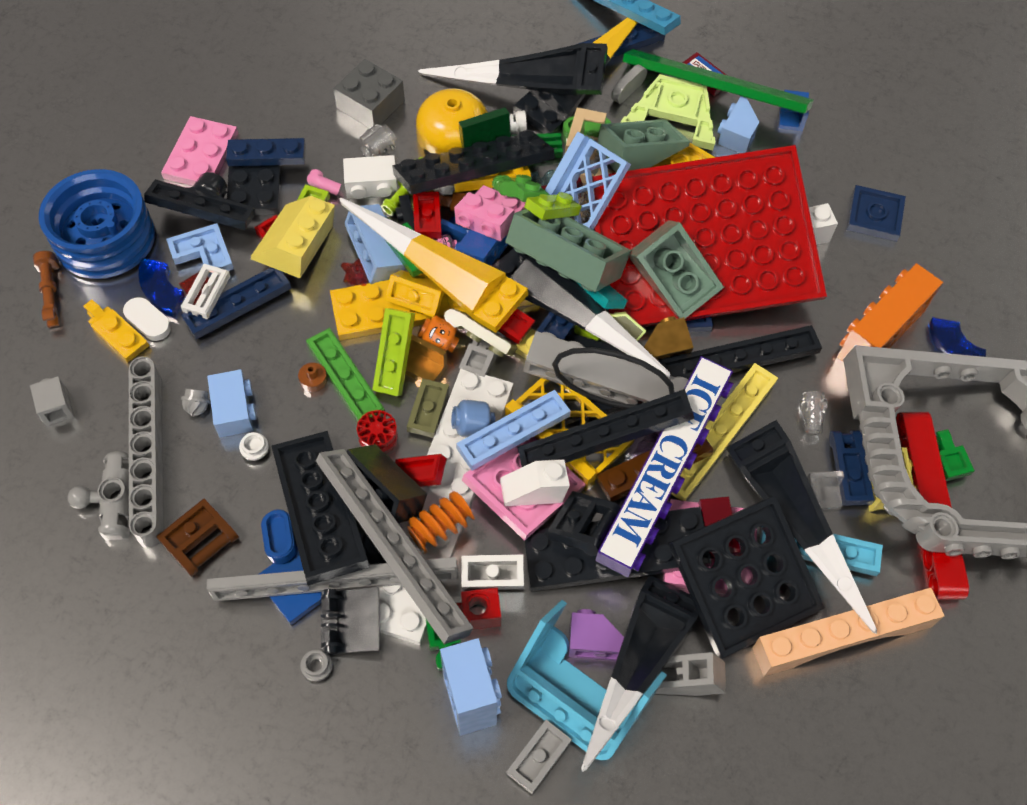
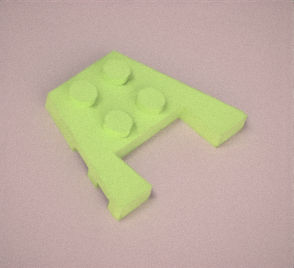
M659 74L644 92L642 99L635 103L627 117L624 116L621 122L645 121L647 115L696 126L692 144L699 148L713 151L716 142L712 131L713 122L710 118L707 86Z

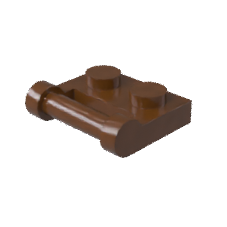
M204 498L157 535L156 538L188 575L193 577L199 572L198 568L229 542L233 544L239 539V536ZM217 528L222 532L191 559L186 557L185 554Z

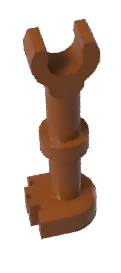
M39 251L33 255L35 268L41 274L39 291L43 294L42 318L43 321H47L48 328L60 326L55 306L54 292H56V283L52 279V272H54V269L60 268L59 260L51 251Z

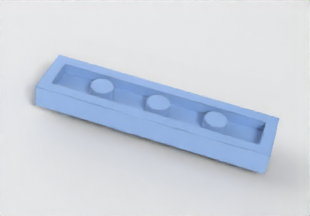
M553 390L456 443V449L471 471L570 417L571 411L558 393Z

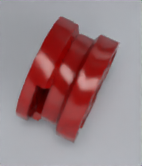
M381 410L369 411L357 423L356 430L361 447L376 444L387 454L396 446L398 432L395 419L391 414Z

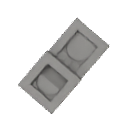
M497 331V334H499V335H501L502 337L506 338L505 335H503L502 333H500L499 331ZM473 340L472 344L469 343L459 369L485 377L490 371L497 354L488 349L490 344L484 340H481L480 343Z

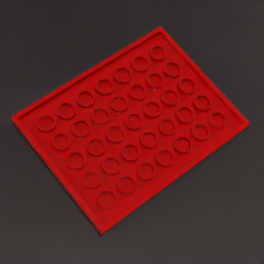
M796 145L627 171L594 228V231L632 250L668 220L681 223L724 286L722 290L685 318V321L823 300L827 297ZM611 173V174H608V175H609V177H610V176L615 175L616 173ZM602 175L592 176L593 182L603 179ZM604 185L594 188L595 201L601 199L604 195ZM628 257L621 278L610 284L613 289L628 301L624 309H608V313L626 312L642 327L655 326L667 317L674 316L678 319Z

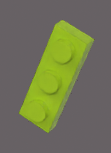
M385 308L372 391L394 396L402 395L415 313Z

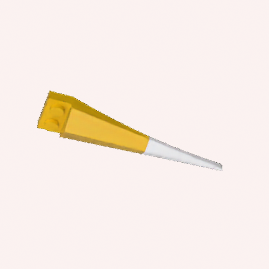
M340 198L342 206L405 256L473 320L491 331L497 333L528 296V288L507 277L505 272L353 202Z

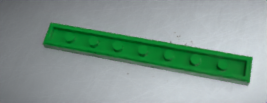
M634 49L624 53L623 62L635 66L639 64L651 71L803 114L812 108L814 99Z

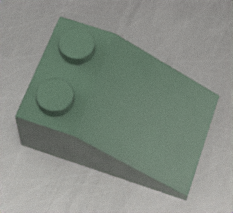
M666 119L601 124L598 137L600 145L631 164L628 171L652 167L688 147L690 141ZM617 162L608 164L615 172L620 167V164Z
M668 220L630 252L629 258L640 274L678 319L687 318L724 288L680 222Z

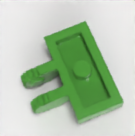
M518 174L516 178H511L508 175H497L492 181L493 188L502 196L517 197L522 202H526L528 197H537L540 194L549 195L548 192L541 188V184L533 182L532 177Z

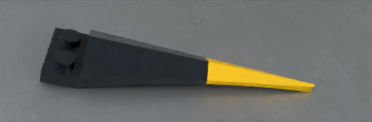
M627 17L593 42L607 44L606 65L638 22ZM529 90L514 105L513 112L525 110L526 121L544 134L557 133L563 127L564 121L571 117L586 94L573 96Z

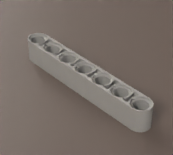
M141 356L135 358L129 365V529L141 546L154 547L160 543L156 536L164 531L161 376L151 358ZM150 421L147 425L141 426L143 423ZM145 447H150L147 451L141 452ZM151 472L147 478L141 479L145 473ZM152 499L147 505L141 506L143 501ZM152 526L147 533H141L145 527Z

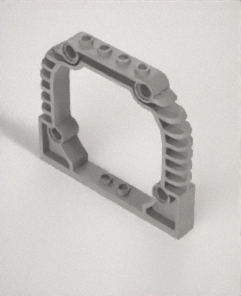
M855 345L843 359L853 419L860 420L859 428L863 437L862 445L866 454L865 462L868 465V478L874 487L873 492L875 496L884 504L885 511L902 521L904 529L916 534L917 542L927 551L944 552L947 556L973 554L976 558L988 557L990 555L1001 556L1002 559L1027 557V523L963 519L950 506L928 503L912 485L905 468L895 412L904 403L903 391L898 386L907 375L935 377L936 379H961L966 382L973 380L998 382L1001 392L1022 410L1021 422L1027 429V361Z

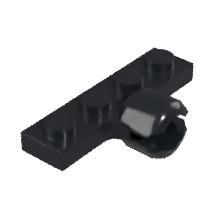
M214 172L201 174L190 188L155 179L144 193L145 203L242 230L247 229L255 215V207L224 198L227 194V183L224 178Z

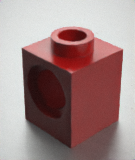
M498 587L461 592V602L456 604L473 626V630L501 626ZM474 605H482L486 608V611L483 614L476 615L470 611V608Z

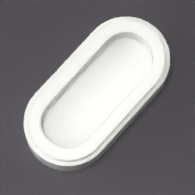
M137 297L129 300L124 305L123 313L127 321L147 339L159 341L169 335L171 325L167 317L148 300Z

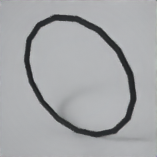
M595 347L572 348L559 353L552 363L556 377L568 388L588 399L609 406L628 409L640 404L634 405L610 401L582 390L561 374L558 367L560 360L572 354L596 353L618 357L641 365L658 375L668 386L669 394L675 393L674 384L661 370L644 360L619 351Z

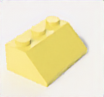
M313 196L286 204L251 255V260L301 278L333 227L335 205Z

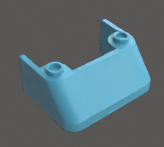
M561 600L538 623L507 679V688L516 700L544 721L548 720L586 752L606 689L564 659L569 650V641L566 635L554 626L567 604ZM661 671L595 759L608 760L613 756L667 674Z

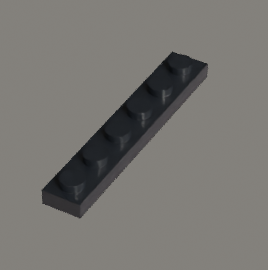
M810 325L658 359V362L670 372V376L684 377L689 380L701 356L735 373L751 369L754 363L759 366H765L818 354L822 346L813 326Z
M683 389L517 448L522 467L534 461L564 460L567 463L693 420L695 417L686 391Z

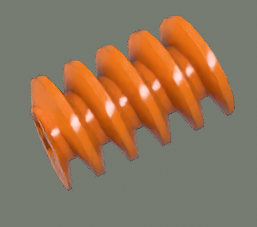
M453 491L449 493L450 501L447 498H441L439 500L440 507L436 504L430 505V514L425 510L419 512L420 520L415 517L409 519L410 527L407 526L408 532L417 547L424 554L428 553L426 548L427 542L433 547H437V536L446 541L448 540L446 530L449 529L456 535L458 533L457 523L467 528L466 517L469 516L472 520H475L467 502L458 492Z

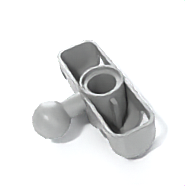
M113 451L105 455L103 459L105 469L102 471V481L97 491H90L87 487L79 485L73 487L67 496L69 504L78 509L85 508L90 503H100L99 518L101 526L98 527V531L105 540H123L130 535L129 470L122 468V460H129V455L121 451ZM121 490L118 497L110 499L112 493ZM119 514L126 516L127 527L118 525Z

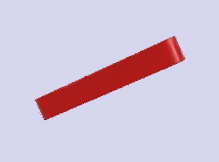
M899 412L896 416L897 429L901 447L907 448L908 458L911 460L913 485L916 486L917 491L928 503L944 504L952 508L930 413ZM920 546L928 588H932L936 599H966L969 594V583L963 555L947 556L944 552H931Z

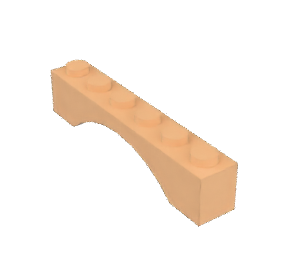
M927 588L866 606L876 626L877 634L867 627L854 610L761 636L752 649L763 677L792 669L818 657L853 645L885 637L907 635L931 628L944 617V614L932 588Z

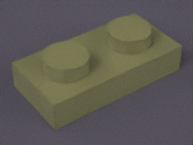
M422 378L407 424V432L434 438L449 393V384Z

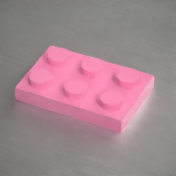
M190 116L161 172L163 179L193 186L203 173L214 172L219 174L226 160L228 140H234L238 135L237 127Z

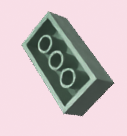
M527 209L514 213L505 243L513 246L516 252L533 257L538 264L549 266L558 271L560 276L573 279L580 283L581 287L585 290L594 292L621 278L631 252L630 249L569 217L541 220Z

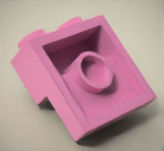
M483 185L475 194L468 192L454 207L455 222L464 228L502 241L508 234L514 213L526 209L524 208L526 202H522L516 197L502 196L495 189Z

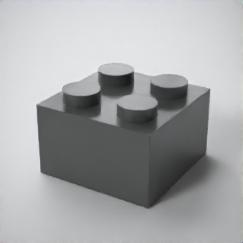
M366 59L359 63L333 88L337 109L374 131L405 101L403 80Z

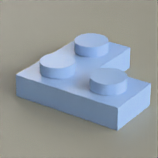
M218 223L166 239L175 265L201 257L203 264L228 271L234 270Z

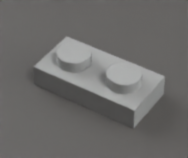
M545 720L507 770L506 774L529 793L533 794L569 746L572 739L548 720Z

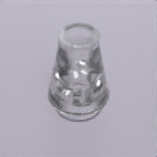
M805 392L799 401L805 423V433L821 434L823 433L828 400L825 399L823 392Z

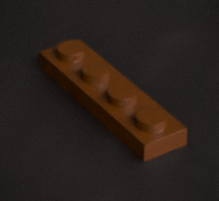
M707 439L702 446L697 444L693 452L698 454L694 463L713 455V448ZM651 450L597 474V482L609 501L614 502L629 494Z

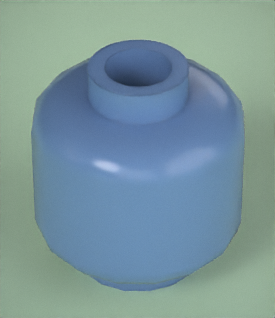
M462 400L452 410L451 426L452 429H456L457 434L461 437H469L495 422V413L490 411L488 403L484 401Z

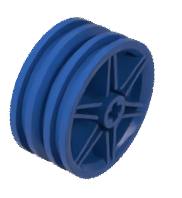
M93 169L73 174L57 183L47 193L39 209L40 227L60 263L68 271L81 277L103 279L127 272L147 256L154 243L155 226L138 186L129 177L116 171Z

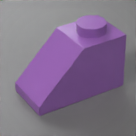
M581 609L577 613L572 612L569 628L568 657L616 661L624 637L603 614H596L595 611L589 609Z

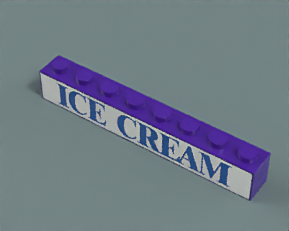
M701 356L684 388L695 419L661 431L597 553L596 562L627 578L632 569L639 571L646 557L645 554L641 553L645 544L652 545L659 531L655 525L659 518L665 520L672 506V503L668 502L671 493L677 495L685 480V478L681 477L684 468L691 469L698 455L693 452L697 444L702 446L710 431L705 427L709 420L715 422L722 406L717 404L721 397L727 398L734 384L729 382L732 370Z

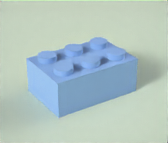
M479 638L440 649L443 677L459 735L462 736L497 725V715L501 714L500 699L502 695L497 678L491 679L492 661L488 648H481Z

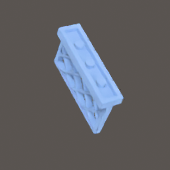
M577 131L545 191L549 195H555L559 192L567 193L578 204V194L588 191L589 203L581 205L580 212L590 209L591 217L583 225L594 230L631 164L600 145L599 142ZM596 148L599 150L600 161L590 165V157ZM614 162L619 163L620 167L616 174L609 177L607 165ZM601 167L603 179L593 182L591 171ZM585 173L587 185L577 188L576 182L581 174ZM604 185V195L601 199L595 201L594 188ZM579 213L578 216H574L575 221L582 224L581 214Z

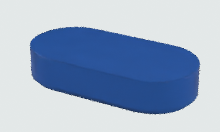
M273 510L267 513L261 522L264 549L271 562L284 564L295 556L297 544L289 514L284 510Z

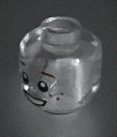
M374 124L360 136L362 146L359 149L365 157L388 156L396 149L395 141H397V138L386 124L383 126Z

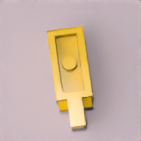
M92 299L83 306L91 317L88 322L93 331L127 363L149 347L147 340L113 309L111 310L107 306L102 310Z

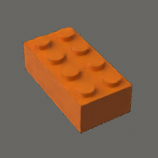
M917 263L909 271L904 269L895 279L896 284L893 287L888 285L880 294L879 299L881 300L877 304L874 301L871 302L863 312L864 317L861 320L856 318L846 330L848 334L839 344L842 349L837 358L843 362V359L855 345L891 348L927 310L942 286L943 281Z

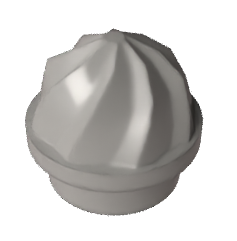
M185 389L184 396H181L183 409L193 416L205 412L210 403V400L207 399L208 392Z

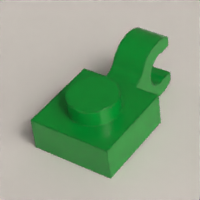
M948 429L936 432L946 481L971 475L975 470L964 446L955 447Z

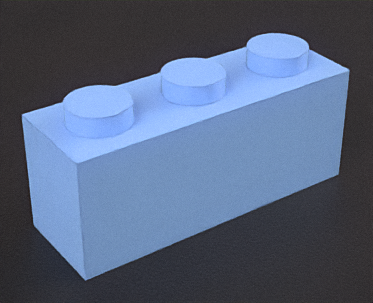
M379 204L361 206L387 218ZM348 211L345 227L369 283L373 284L389 280L391 274L405 270V266L385 239Z

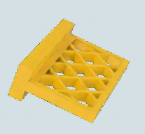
M540 378L516 401L512 399L505 405V416L524 407L523 405L528 400H536L546 395L547 393H544V386L550 380ZM557 383L561 391L558 395L563 401L564 399H576L581 404V411H571L570 417H581V425L585 424V417H597L600 419L607 416L586 397L565 385ZM565 420L561 421L562 429L548 428L534 437L539 440L568 430L565 429ZM634 440L623 443L619 447H611L596 452L603 453V462L596 469L586 461V456L567 462L565 465L586 484L584 490L588 491L595 484L597 474L604 472L634 443Z

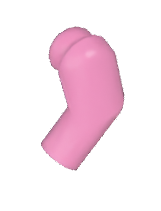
M318 169L311 170L307 176V182L310 186L329 191V193L337 196L341 187L340 183L323 177V173Z

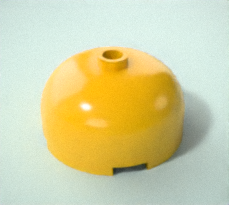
M450 88L433 93L422 103L416 117V134L420 147L430 153L437 154L449 152L451 148L455 147L462 148L458 122L488 113L485 105L477 96L462 89Z

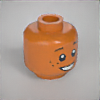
M437 315L431 319L426 318L417 334V337L451 353L459 341V338L455 336L457 328H454L449 322Z

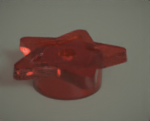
M359 258L354 263L343 262L341 264L342 269L346 272L343 280L345 283H349L352 286H366L367 275Z

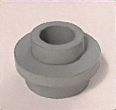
M315 649L304 655L300 666L305 678L310 681H321L329 676L333 663L328 653ZM318 661L323 663L320 670L314 671L311 669L313 663Z

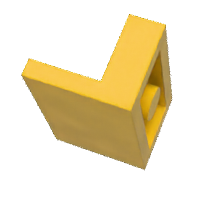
M400 270L390 275L384 300L433 317L438 316L442 297L446 293L432 280L419 275L412 277L409 272Z

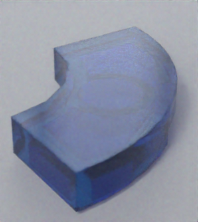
M142 258L138 277L145 297L160 312L176 317L185 297L183 290L174 287L169 282V267L167 263Z
M932 317L929 322L930 333L938 350L948 354L986 357V349L977 347L968 341L961 331L959 322Z

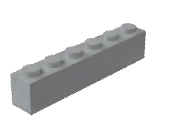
M536 331L523 372L565 385L556 377L552 366L553 361L561 352L572 348L586 347L576 341L568 342L559 339L552 333ZM582 353L564 357L558 364L561 374L573 385L590 394L610 401L635 405L669 395L668 386L658 375L624 359L596 353ZM669 377L670 381L674 384L675 392L683 390L688 382V379L684 377Z

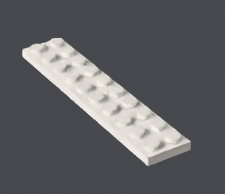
M460 369L427 454H442L447 458L441 485L421 487L427 493L423 510L430 514L429 506L436 504L440 507L439 500L443 497L450 501L449 493L453 491L458 492L467 502L468 506L471 507L475 493L462 481L463 475L470 468L456 449V443L467 437L459 436L456 429H452L451 415L453 407L458 406L462 400L487 402L490 411L495 413L496 422L503 418L505 405L509 402L514 383L488 375L482 377ZM409 521L400 523V527L424 560L451 558L463 526L457 523L458 533L456 535L448 529L446 530L448 540L444 541L441 537L437 536V547H433L427 542L426 548L428 553L424 554L417 547L408 532L407 526L410 527ZM403 585L379 587L380 633L421 645L427 628L426 618Z

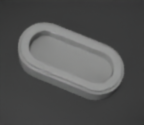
M639 64L635 65L614 86L611 93L612 100L619 104L623 103L641 86L646 78L647 69Z

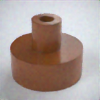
M307 363L299 370L298 378L304 390L317 392L327 384L326 370L321 364Z

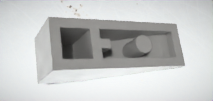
M713 652L672 656L662 669V672L667 674L655 694L690 696L725 694V662Z

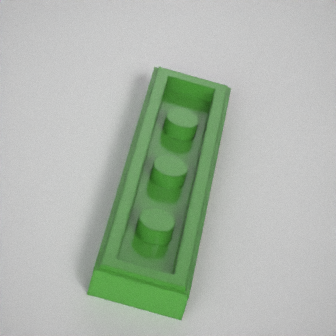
M330 328L306 340L307 346L319 364L325 368L328 378L357 421L369 411H385Z

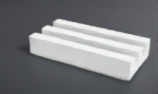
M203 264L181 305L182 311L185 313L190 311L195 316L200 314L203 318L208 319L230 278L229 271ZM211 272L212 275L210 276L208 282L204 285L202 293L196 305H192L199 291L201 290L207 276Z

